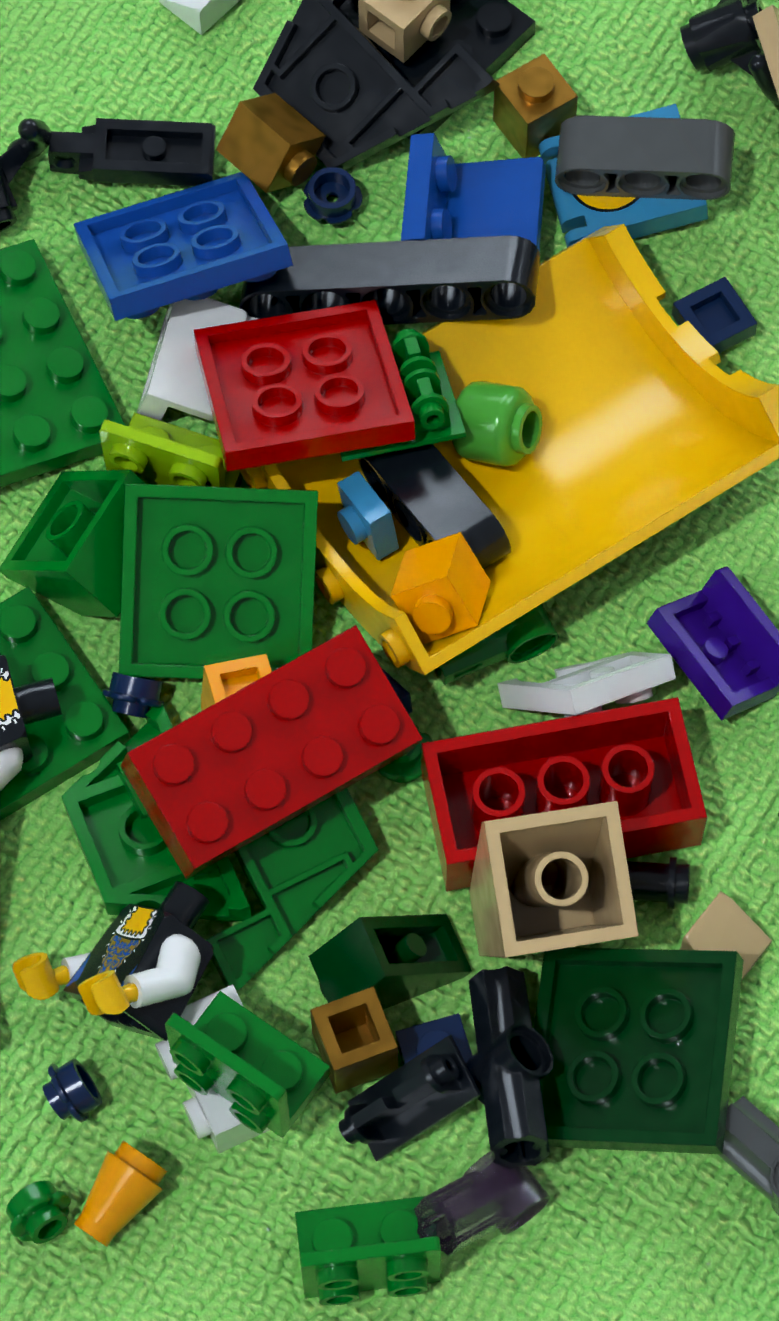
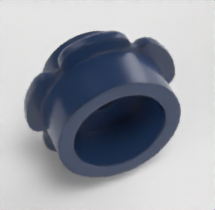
M327 167L317 171L304 188V195L307 197L304 201V208L307 214L316 221L323 219L330 225H338L350 220L353 210H358L362 203L360 188L356 186L353 177L341 168ZM336 196L338 199L335 202H329L327 197Z
M113 672L109 690H102V694L105 697L114 699L112 711L147 718L145 714L151 707L160 708L162 703L164 705V701L159 700L163 682L150 678L133 677Z
M74 1058L61 1067L54 1063L48 1067L51 1081L43 1085V1091L49 1104L61 1119L65 1120L72 1115L77 1121L84 1122L89 1118L88 1112L102 1104L100 1093L92 1078L81 1063Z

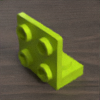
M135 412L128 426L104 420L99 430L106 470H132L146 484L240 487L243 480L239 470L227 472L219 439Z

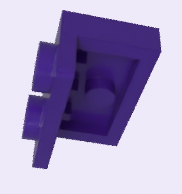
M729 567L715 570L701 591L657 608L646 624L721 721L768 701L779 692V630Z

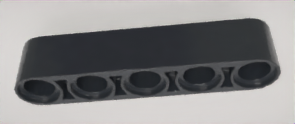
M510 235L288 246L293 266L277 270L272 277L263 281H244L239 305L240 309L245 310L248 316L262 319L376 300L384 325L520 318L530 313L535 307L540 252L537 246L530 240Z

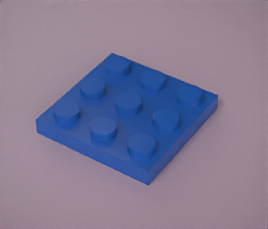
M242 172L74 223L81 250L115 321L124 318H145L154 314L159 307L185 299L192 301L202 300L214 295L220 288L242 281H263L272 277L277 270L293 266L288 243L250 179Z

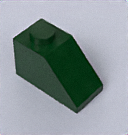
M447 914L359 917L308 956L319 980L321 992L328 1003L374 986L383 1010L462 979L472 972Z

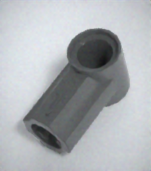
M742 1096L738 1101L728 1106L723 1154L717 1155L770 1200L772 1208L779 1216V1127Z

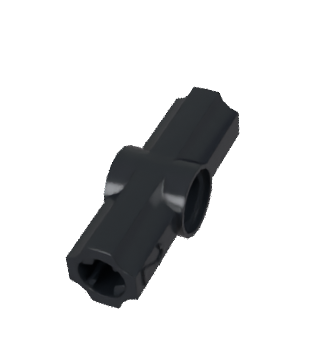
M508 966L495 970L483 969L469 980L478 1052L468 1059L466 1065L481 1093V1096L477 1099L485 1105L493 1163L509 1169L524 1165L536 1166L550 1155L540 1080L552 1070L553 1055L544 1037L536 1029L532 1028L524 972Z

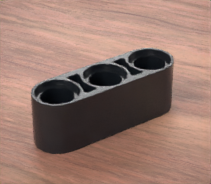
M433 444L358 459L360 468L369 485L419 546L461 532L483 569L511 553L509 539L497 518Z

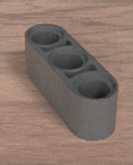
M574 116L566 119L561 124L555 183L565 192L583 196L690 200L718 199L728 194L731 188L735 133L727 124L708 119Z

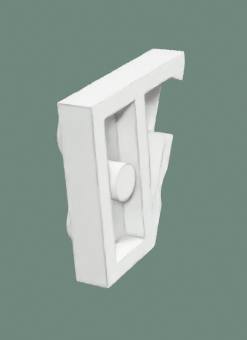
M631 651L593 662L554 669L556 678L543 683L519 681L515 678L497 684L502 708L564 714L565 718L603 711L602 705L613 701L617 704H628L646 700L653 696L652 687L674 680L676 676L671 654Z

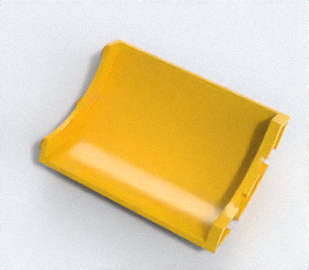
M625 224L604 226L540 263L535 307L527 315L514 319L440 322L421 333L428 340L430 352H440L455 399L471 382L487 381L518 386L530 394L534 405L540 409L542 415V431L539 443L531 454H526L516 465L498 466L466 460L456 452L452 440L433 444L497 518L509 539L511 553L484 569L491 583L478 626L424 645L420 641L406 613L398 609L390 596L405 551L419 547V545L392 514L399 549L378 561L363 541L355 545L348 538L338 520L337 512L343 509L337 483L357 471L364 477L358 459L342 462L340 453L255 468L240 469L239 471L250 488L318 491L315 582L330 604L333 605L341 601L361 626L382 646L385 654L395 667L400 668L406 665L413 671L426 675L779 459V385L758 380L741 369L731 375L727 374L717 366L721 362L719 352L703 338L689 321L679 326L676 325L659 303V301L665 298L666 291L647 265Z

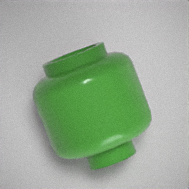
M487 381L471 382L466 386L458 398L455 399L466 431V437L453 439L452 443L456 452L464 459L498 466H512L521 461L526 454H531L535 450L541 436L542 415L540 409L534 405L530 394L523 388Z

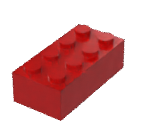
M355 625L129 751L121 764V768L183 875L188 879L404 756L423 738Z
M678 697L421 743L422 778L446 892L470 887L481 824L484 821L617 801L626 858L702 844L707 814Z

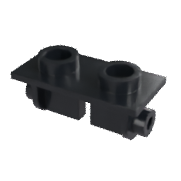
M448 1035L349 1100V1107L344 1112V1119L339 1122V1130L344 1139L350 1144H355L358 1141L368 1144L375 1161H380L481 1096L452 1035Z

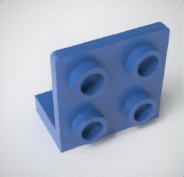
M435 133L411 135L401 241L510 235L530 240L537 246L540 252L546 165L541 157L455 164L451 155L446 156Z

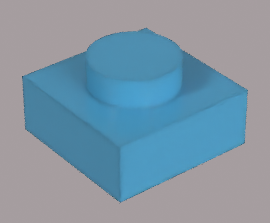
M357 471L338 482L337 485L343 509L337 512V517L348 538L355 545L363 541L378 561L399 549L391 511L361 473Z

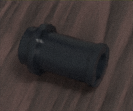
M670 857L669 863L627 861L633 900L667 902L668 909H674L675 903L688 904L690 864H677V857Z

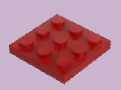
M376 300L193 330L195 349L227 472L415 440V421Z

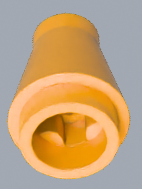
M122 1141L114 1154L107 1151L84 1208L74 1224L108 1247L114 1236L163 1190L158 1185L168 1171L125 1141Z

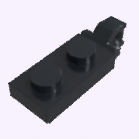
M96 118V125L82 127V133L51 131L52 137L49 142L48 151L50 171L78 174L80 179L93 180V182L197 186L213 181L216 126L212 125V123Z

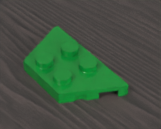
M163 703L160 708L152 707L145 714L147 723L124 745L119 741L116 742L100 758V763L93 772L83 775L61 796L107 914L119 915L122 909L129 904L158 909L174 883L180 881L196 889L209 900L210 903L200 919L244 921L251 918L249 903L229 857L221 859L186 879L150 816L141 820L115 769L116 764L123 761L129 751L173 727Z

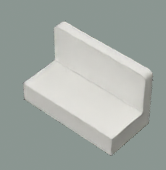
M211 298L196 301L185 299L170 304L164 318L137 413L161 421L167 408L171 407L209 421H214L195 349L193 330L244 322L247 317L246 311Z

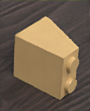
M617 801L482 822L469 889L479 956L507 958L639 936Z

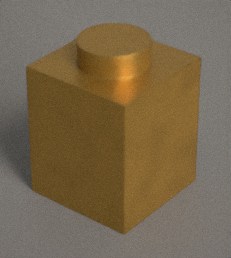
M545 54L496 80L500 85L494 90L493 121L522 158L540 155V142L544 139L560 135L562 122L576 116L578 96Z
M272 93L239 102L216 150L265 193L289 186H298L306 181L317 165L315 155L326 135L280 96Z
M374 986L310 1010L312 1034L323 1062L330 1066L331 1074L329 1078L335 1093L388 1075L398 1069V1046Z

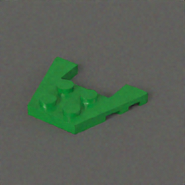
M123 761L116 764L115 769L142 820L149 817V814L122 770L121 764ZM347 788L234 852L263 911L206 939L214 947L211 959L225 987L233 984L238 992L379 850Z

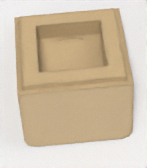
M720 891L684 936L680 950L737 951L744 960L743 980L769 947L772 940L733 899Z

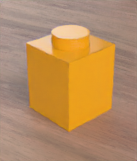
M458 532L405 551L390 596L398 609L406 613L420 641L424 645L477 627L491 581L462 533Z

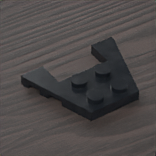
M302 0L292 22L287 20L253 89L259 96L276 93L326 135L316 156L326 167H337L347 170L491 93L500 84L461 44L457 43L414 87L340 10V6L346 0Z

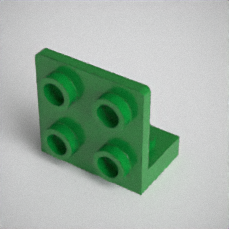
M219 991L194 1025L176 1013H173L165 1023L170 1046L169 1052L172 1055L173 1063L177 1065L174 1069L177 1077L202 1095H207L212 1089L232 1103L229 1108L231 1114L246 1127L259 1134H262L267 1127L281 1138H284L331 1074L328 1064L221 991Z
M430 1195L295 1212L305 1299L319 1297L321 1305H343L359 1300L360 1292L386 1288L389 1296L407 1297L428 1291V1283L440 1282L441 1245L440 1238L435 1236Z

